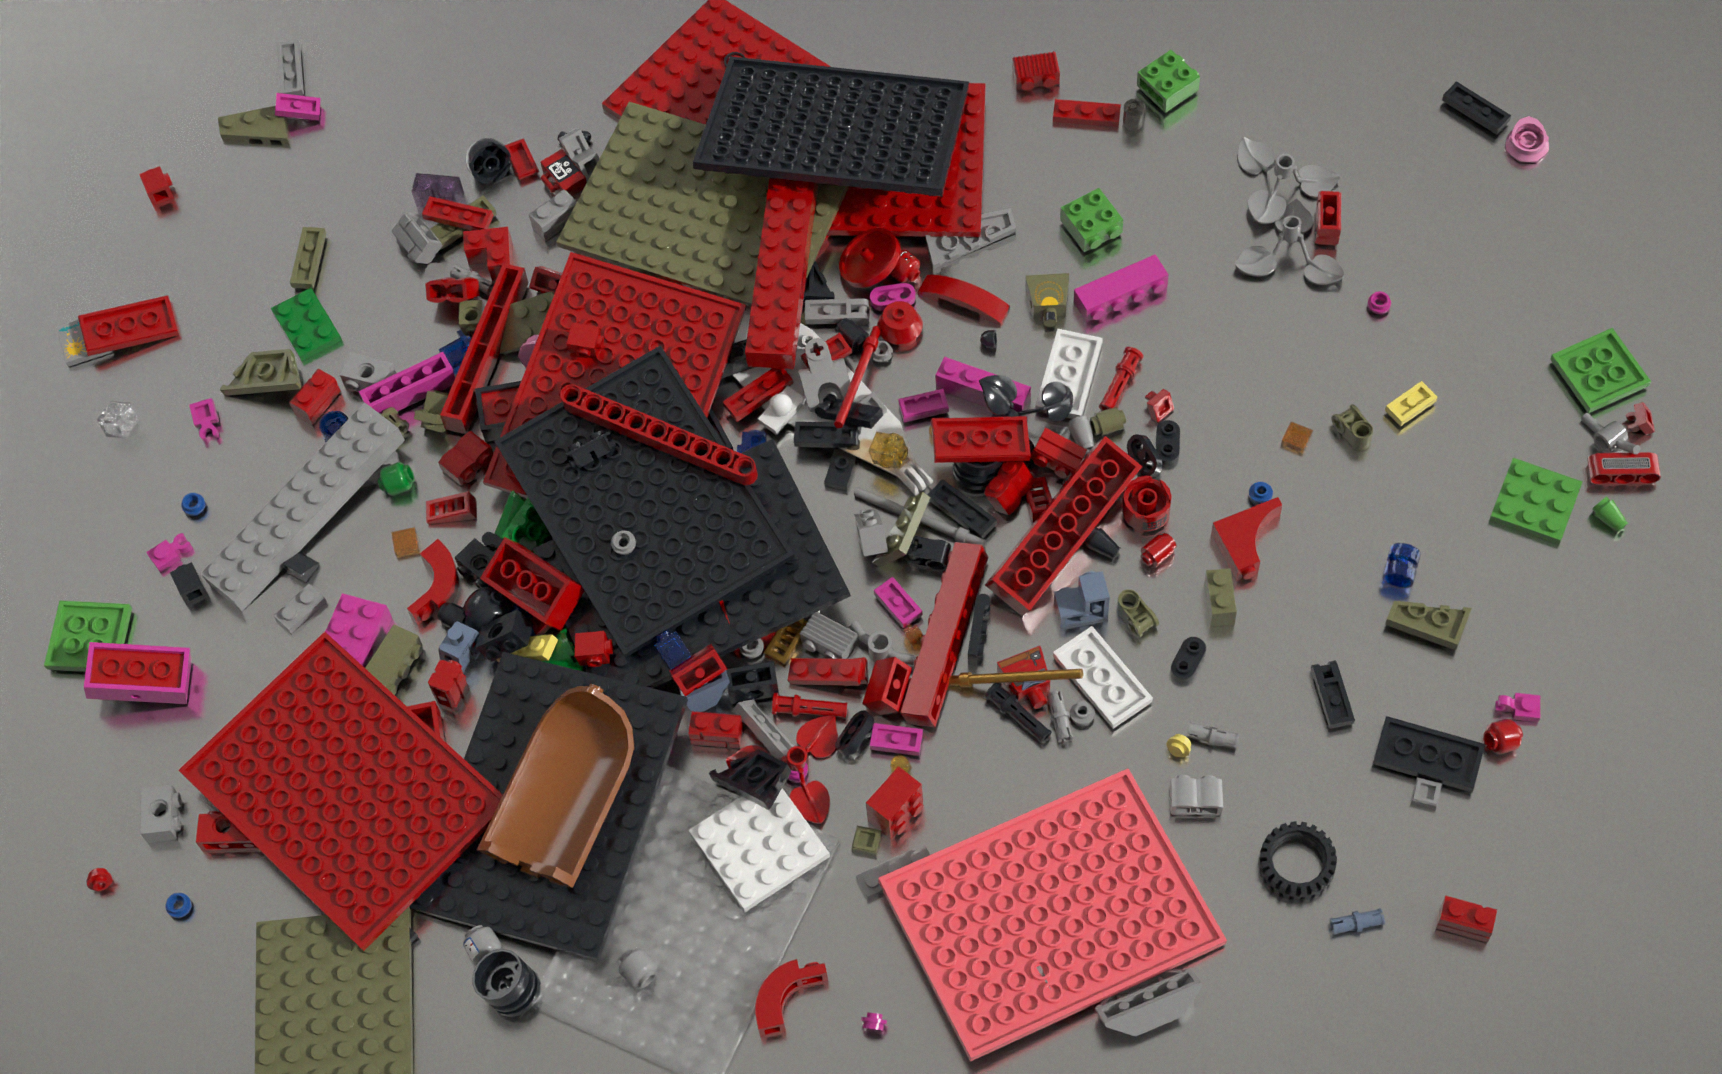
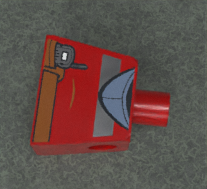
M1041 646L997 662V673L1047 670ZM1050 680L1004 683L1010 693L1017 696L1018 703L1030 699L1035 709L1047 704L1044 693L1050 691Z

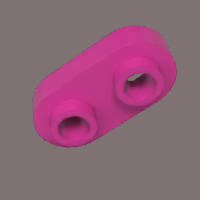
M907 283L877 287L870 293L871 306L879 311H883L892 302L904 301L912 305L916 299L914 287Z

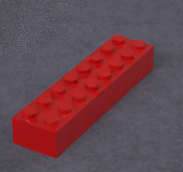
M1103 437L1088 453L986 582L985 586L1021 616L1029 612L1142 466L1108 437Z

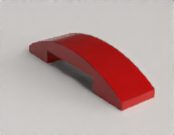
M927 275L917 292L918 295L939 302L941 298L980 313L981 319L1000 326L1010 309V305L992 293L971 283L948 276Z

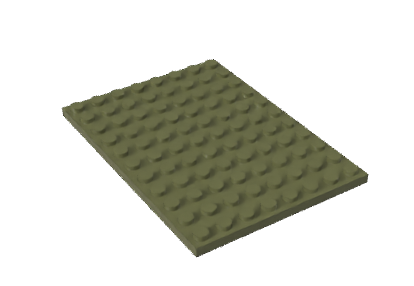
M629 102L556 243L560 248L736 301L751 308L769 177L693 169V160L706 125ZM818 184L807 276L849 186Z

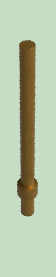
M1083 669L990 674L963 672L959 675L950 676L948 686L972 687L973 684L1082 679L1084 673Z

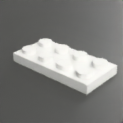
M1057 329L1035 408L1045 406L1041 396L1044 387L1051 382H1061L1069 387L1073 393V407L1067 418L1073 419L1083 415L1103 338Z
M1093 626L1053 652L1054 659L1063 669H1083V678L1072 680L1113 729L1152 703L1153 697Z

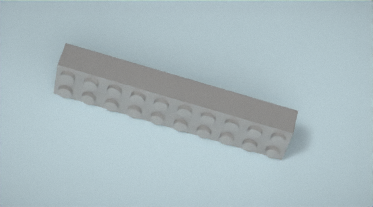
M364 402L201 573L202 577L212 588L243 612L284 568V563L298 554L405 441L398 427Z

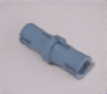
M1379 908L1362 913L1354 911L1352 915L1330 918L1329 921L1330 928H1333L1332 933L1336 935L1353 930L1361 932L1363 928L1385 925L1384 914L1381 915L1383 913L1382 909Z

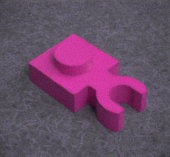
M209 398L189 404L194 426L196 428L201 427L199 431L201 439L206 442V434L209 431L213 432L215 438H219V432L213 426V423L219 422L213 399Z
M183 533L178 534L172 543L169 544L167 540H164L146 552L160 573L181 560L178 554L187 553L192 550L193 547L190 542L180 545L186 540Z

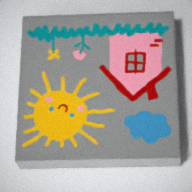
M79 320L56 327L68 367L112 353V351L88 356Z

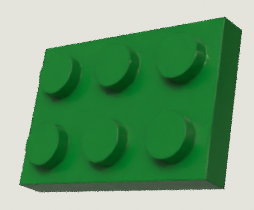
M312 288L271 308L272 313L301 361L342 341L340 334Z

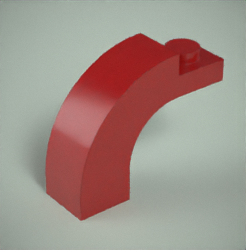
M439 539L435 540L420 553L424 565L434 574V580L430 589L407 608L411 619L417 625L429 619L435 610L439 611L444 603H453L458 593L459 574L448 548Z
M795 959L779 966L765 979L758 992L755 1006L760 1037L786 1032L782 1014L786 998L791 992L800 987L828 981L825 963L812 962L799 969L798 961Z

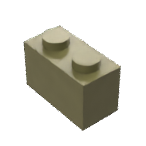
M1231 568L1206 570L1204 586L1210 627L1235 625L1237 610Z

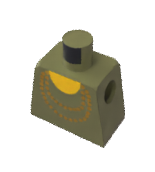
M1069 273L1026 275L1025 290L1033 317L1043 318L1044 325L1047 327L1057 325V317L1066 316Z

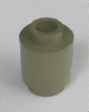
M1117 407L1095 413L1093 417L1089 418L1094 435L1100 434L1101 436L1122 430L1124 428L1123 424L1126 423L1123 410H1118Z

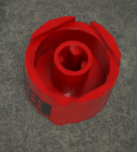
M1152 476L1137 477L1128 484L1123 496L1122 512L1124 519L1133 527L1134 531L1142 533L1157 530L1168 522L1172 499L1170 488L1164 481L1152 479Z

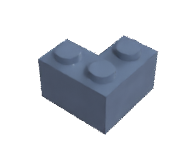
M1103 571L1086 572L1079 576L1078 587H1064L1054 592V605L1060 628L1108 619L1110 596Z

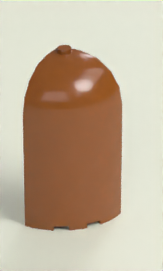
M590 684L589 686H577L569 689L558 697L544 713L477 848L478 851L503 864L509 862L516 866L520 865L522 866L521 872L539 878L541 875L554 884L573 888L628 771L634 751L633 729L625 711L610 697L603 694L604 690Z

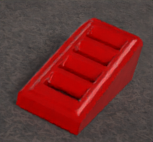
M1045 477L1034 478V483L1031 489L1040 487L1042 489L1029 490L1025 494L1032 524L1052 500Z
M469 491L426 501L427 524L466 521L477 518L476 498ZM445 506H448V513H445ZM435 507H439V515L435 514Z

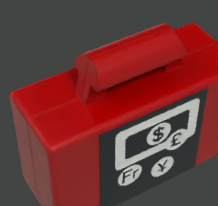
M563 149L540 161L542 171L544 172L541 176V181L550 192L566 190L571 196H574L585 188L587 184L586 177Z

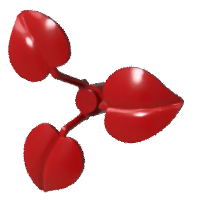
M835 716L818 717L802 725L796 735V742L799 746L791 747L787 752V757L783 756L780 759L787 763L792 771H798L802 787L793 789L789 798L806 821L816 824L822 823L827 817L830 807V796L827 788L819 781H811L807 785L805 784L803 768L805 767L809 752L816 758H825L836 750L835 743L838 739ZM757 745L746 746L728 757L726 764L728 768H731L730 762L743 758L758 749L767 754L768 752L763 747Z

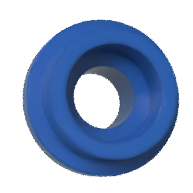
M1256 482L1251 485L1249 497L1253 503L1259 505L1272 499L1273 490L1269 484ZM1261 490V491H1264L1265 493H1264V494H1259L1257 491Z
M197 493L185 495L181 503L184 513L190 516L200 514L206 505L204 498Z
M174 893L167 899L165 908L171 917L181 918L189 913L192 903L186 894ZM183 903L180 909H175L177 904Z

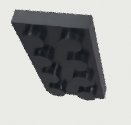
M1386 716L1373 764L1473 792L1485 744Z

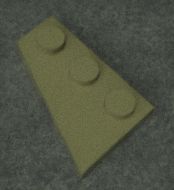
M275 106L218 117L222 140L248 141L250 139H261L262 142L280 140L281 143L289 144L286 119L283 116H275Z
M922 492L914 497L911 496L905 502L902 513L886 538L888 552L877 554L873 560V563L878 567L907 554L930 497Z
M1394 601L1385 625L1456 650L1472 608L1463 607L1462 610L1450 609V606L1440 605V608L1426 607L1424 603Z

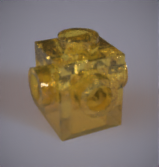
M876 431L868 450L873 464L884 468L900 469L902 462L908 456V447H906L903 436L896 433L887 434Z

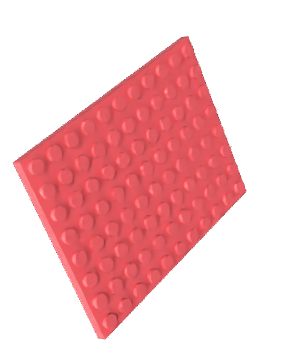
M1128 768L878 878V882L970 1062L1095 1005L1106 998L1158 976L1167 970H1171L1219 948L1227 942ZM1041 966L1045 976L1042 977L1036 967Z

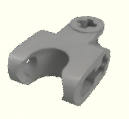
M814 338L809 340L805 347L809 367L798 370L808 409L810 412H813L819 405V394L825 388L836 389L839 391L842 400H844L850 385V379L843 358L832 361L828 345L823 339ZM815 349L819 350V356H816V354L814 353Z

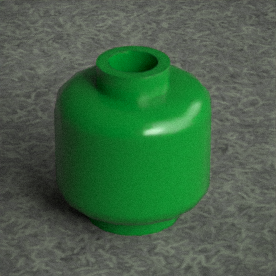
M402 462L382 468L380 470V478L377 479L379 488L391 496L410 490L412 482L415 481L410 466Z

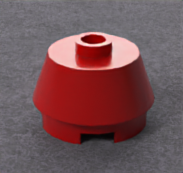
M896 301L885 307L877 321V326L881 328L880 336L883 341L899 345L902 348L916 341V338L922 331L923 321L912 305L904 301Z

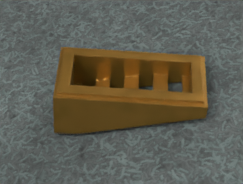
M801 619L794 623L800 627L799 631L790 627L792 624L777 630L764 653L786 665L801 644L800 633L808 621ZM789 631L796 636L792 639L785 635V633ZM784 639L791 644L787 647L780 643V640ZM776 646L786 651L784 656L774 651Z

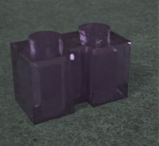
M416 173L411 190L416 207H425L430 196L461 203L464 194L460 177Z

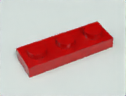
M1055 99L1053 122L1119 127L1121 104Z
M431 196L422 212V217L425 220L468 230L488 229L494 216L492 210Z
M772 368L724 400L723 405L738 422L769 401L774 395L781 393L787 386L794 384L793 379L785 369Z
M791 658L787 681L794 685L860 686L863 661L861 659Z

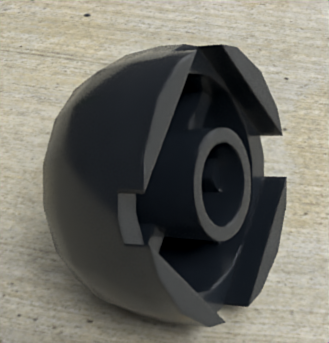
M482 138L475 141L467 150L466 166L477 181L483 184H487L486 182L492 180L497 182L509 171L511 154L501 142L493 138Z
M489 586L474 591L467 598L462 608V611H465L466 623L478 632L480 627L513 612L510 599Z

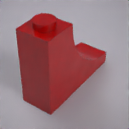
M1279 497L1213 522L1211 535L1229 568H1231L1236 581L1243 578L1250 579L1259 572L1260 559L1256 551L1255 541L1264 526L1281 515L1282 503Z

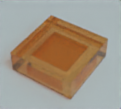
M1290 422L1281 444L1303 453L1313 430Z
M415 527L391 532L396 556L420 551Z

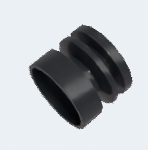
M1003 461L953 462V475L964 487L973 490H983L998 476V471L1003 465Z
M493 950L485 955L477 963L472 977V985L475 992L503 1016L515 1017L522 1015L531 1009L540 994L541 982L538 974L511 950Z

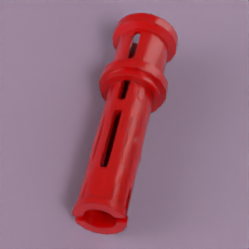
M1126 347L1124 349V356L1121 362L1115 366L1116 374L1099 404V408L1102 411L1115 407L1128 379L1134 377L1135 368L1144 357L1138 349L1133 347Z
M774 693L772 715L787 713L797 717L801 713L846 718L848 702L801 699L799 695L789 697L779 696L778 693Z

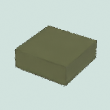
M857 825L851 851L876 857L882 830Z

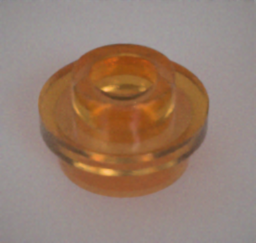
M908 623L907 627L903 629L904 634L912 646L916 644L921 645L923 633L917 624L912 626L911 623Z

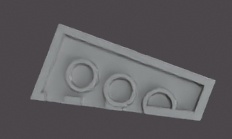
M1009 208L981 215V237H934L925 235L933 269L1015 233L1016 225L1012 210Z

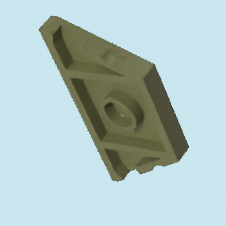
M550 291L510 305L500 347L501 354L506 355L519 351L529 337L539 335L554 297V292Z
M291 349L251 352L245 358L243 364L233 372L235 378L228 386L223 384L220 391L224 396L301 389L295 355Z

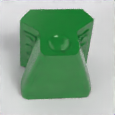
M512 490L494 534L501 539L506 537L534 553L533 548L544 544L545 538L551 535L529 498L525 500Z

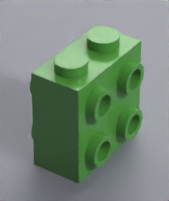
M1169 50L1137 72V86L1165 113L1199 90V73L1189 67L1184 59L1172 50Z
M1100 188L1062 206L1060 209V221L1084 252L1097 248L1101 243L1114 239L1123 232V218Z

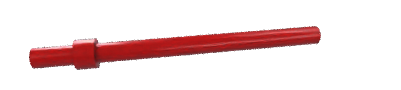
M873 326L869 337L865 339L863 353L834 422V426L837 428L843 427L871 355L878 347V338L881 333L879 326Z

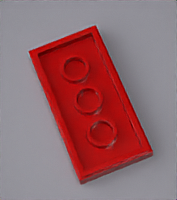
M168 295L78 315L88 356L179 336Z
M1027 416L931 419L934 463L1030 461Z

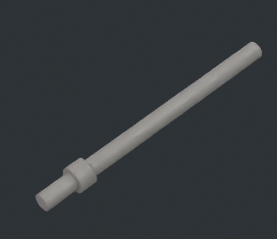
M857 487L855 489L854 496L899 515L904 509L903 505ZM924 514L921 518V524L955 538V541L980 544L983 548L986 544V540L970 534L969 530L962 527L959 529Z

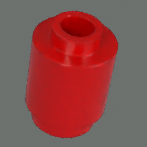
M1167 533L1158 534L1141 548L1140 557L1147 566L1157 567L1174 553V549L1177 547L1176 542Z

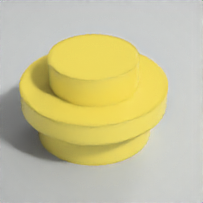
M1175 734L1166 743L1169 752L1175 757H1187L1191 752V742L1184 735Z

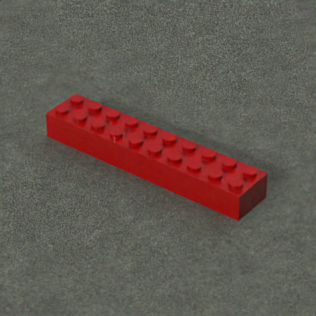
M769 178L745 349L748 367L794 369L818 191L817 183Z

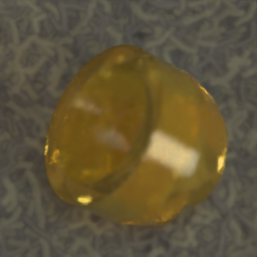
M902 755L895 756L890 764L892 773L898 766L907 773L912 769L909 760Z

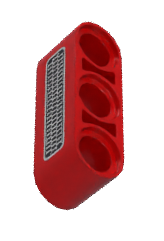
M1596 453L1587 458L1590 482L1593 484H1651L1661 479L1658 455L1655 453Z

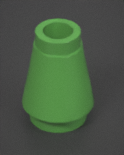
M1607 496L1592 508L1596 513L1594 516L1617 533L1628 524L1614 500H1610Z

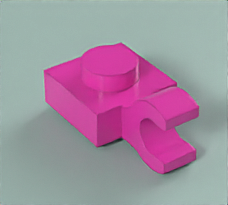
M1515 693L1513 699L1506 695H1499L1498 701L1495 702V711L1513 713V720L1539 722L1540 695Z

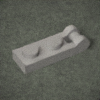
M867 299L805 300V324H838L842 319L848 318L849 320H854L858 325H867L869 323V314L867 313L869 301Z

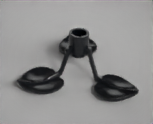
M992 375L979 380L985 403L993 413L992 417H1017L1047 410L1049 420L1057 422L1064 420L1070 414L1073 407V393L1069 387L1061 382H1051L1044 387L1041 396L1045 406L1016 412L1011 408H1013L1012 401L1017 396V388L1009 377ZM1029 439L1030 454H1031L1032 450L1034 449V444H1033V442ZM1031 458L1030 461H1023L1028 469L1034 463Z

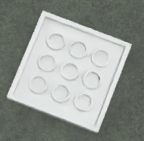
M783 788L769 810L741 796L689 829L690 835L744 912L830 857L826 847Z

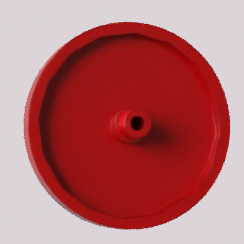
M873 228L862 232L844 249L839 261L840 274L848 284L857 288L870 287L879 283L892 272L899 260L901 247L898 239L889 230L884 228Z

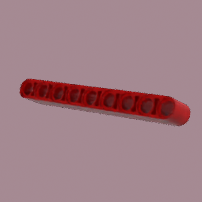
M566 385L560 392L562 403L566 411L742 485H751L757 480L756 465L749 456L577 385ZM572 396L578 397L573 402L568 401V399ZM599 405L598 409L594 411L589 410L591 406ZM614 414L621 415L618 419H610ZM635 423H642L641 427L632 428ZM657 432H664L661 437H653ZM678 441L686 442L683 446H675ZM707 450L705 455H697L698 451ZM722 459H729L727 464H718ZM743 468H751V471L747 474L740 473Z

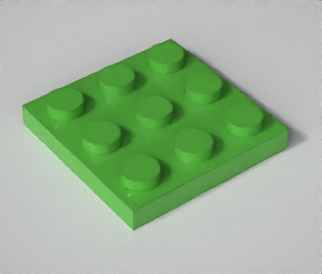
M1613 328L1552 354L1550 359L1588 413L1642 390L1651 383L1649 377Z
M1513 458L1489 520L1559 545L1583 481Z
M60 600L45 658V668L47 670L86 672L89 642L124 644L132 612L130 604Z

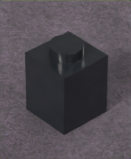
M192 562L181 565L176 570L170 572L186 606L208 595Z

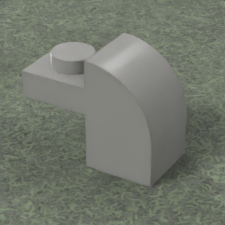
M575 128L560 137L559 140L565 153L584 174L588 182L600 158L596 151L589 148L581 129Z

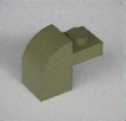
M437 390L427 391L424 409L415 410L414 415L415 420L421 421V428L438 432L446 430L440 414L449 393Z

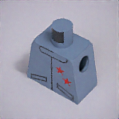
M455 622L439 646L440 660L458 662L462 665L463 674L466 675L480 654L475 648L479 632L460 622Z

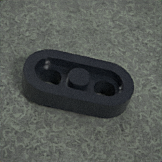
M1171 420L1162 421L1156 429V451L1162 460V465L1165 466L1175 464L1179 459L1180 427ZM1165 429H1171L1172 431L1166 432ZM1169 449L1171 452L1167 453L1164 450Z
M1135 434L1131 436L1127 442V451L1130 457L1142 466L1139 470L1140 474L1156 477L1162 470V460L1152 442L1145 435Z
M1189 637L1183 641L1171 664L1170 673L1175 681L1187 683L1194 678L1206 654V644L1202 639ZM1190 646H1197L1198 649L1192 650L1190 649ZM1181 665H1184L1187 667V669L1181 670L1179 667Z
M862 710L857 712L838 737L835 747L842 755L855 754L867 734L873 729L874 718L868 711Z

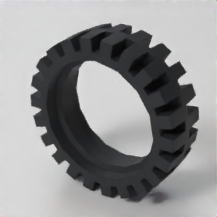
M1293 821L1290 825L1284 823L1280 825V828H1274L1271 834H1268L1265 838L1259 856V869L1261 870L1263 880L1266 879V885L1269 888L1273 887L1276 894L1282 893L1283 897L1289 899V896H1292L1294 900H1300L1301 897L1307 900L1312 895L1316 897L1321 891H1324L1334 876L1337 864L1335 846L1332 847L1330 837L1326 838V833L1323 830L1317 831V826L1313 824L1311 827H1308L1307 822H1301V825H1297V821ZM1289 839H1301L1313 844L1321 853L1323 860L1322 871L1310 882L1296 883L1286 880L1276 871L1272 860L1273 852L1280 843Z

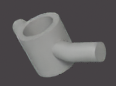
M1589 413L1582 416L1581 420L1595 432L1593 436L1594 442L1602 452L1610 453L1616 447L1632 454L1640 452L1639 445L1626 442L1628 433L1619 422L1612 421L1603 427Z
M857 621L850 625L849 628L857 633L858 639L868 645L870 659L874 662L876 660L896 657L905 664L914 665L916 656L895 651L892 647V639L888 633L877 631L868 635ZM878 645L886 646L882 650L875 649Z

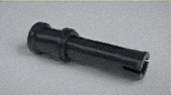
M994 683L987 690L984 698L994 702L1000 708L1002 714H1009L1036 737L1040 743H1044L1052 731L1047 729L1018 703L1017 696L1009 694L1001 687L1002 683Z

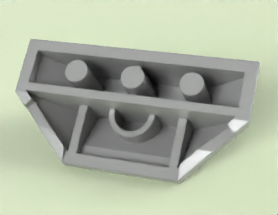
M1191 968L1167 970L1132 988L1104 999L1101 1004L1095 1007V1010L1105 1027L1136 1037L1183 1017L1200 991L1202 983Z

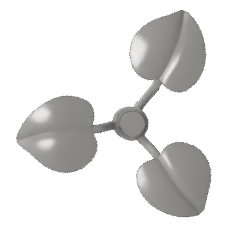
M1243 137L1240 142L1238 162L1243 171L1250 175H1258L1262 170L1268 172L1274 167V174L1277 176L1272 193L1266 190H1258L1249 197L1248 210L1258 223H1273L1283 216L1286 210V200L1275 194L1281 179L1290 177L1292 172L1296 182L1301 183V191L1312 198H1317L1319 191H1331L1340 180V176L1337 173L1317 165H1306L1300 168L1298 175L1297 166H1294L1295 161L1291 155L1281 154L1275 158L1274 151L1266 144L1252 141L1246 137Z
M1298 198L1289 203L1283 216L1275 221L1277 230L1282 233L1279 234V239L1273 252L1270 254L1269 250L1265 247L1252 246L1245 249L1234 264L1238 270L1250 276L1268 275L1276 269L1277 264L1273 258L1276 256L1282 241L1285 239L1288 243H1295L1299 240L1306 262L1309 264L1304 269L1305 278L1315 285H1327L1344 278L1342 267L1332 257L1317 255L1313 261L1309 258L1303 240V233L1308 232L1313 227L1314 219Z

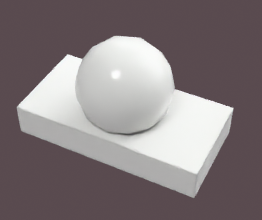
M787 386L781 393L771 398L769 407L758 418L759 423L777 435L806 403V398Z

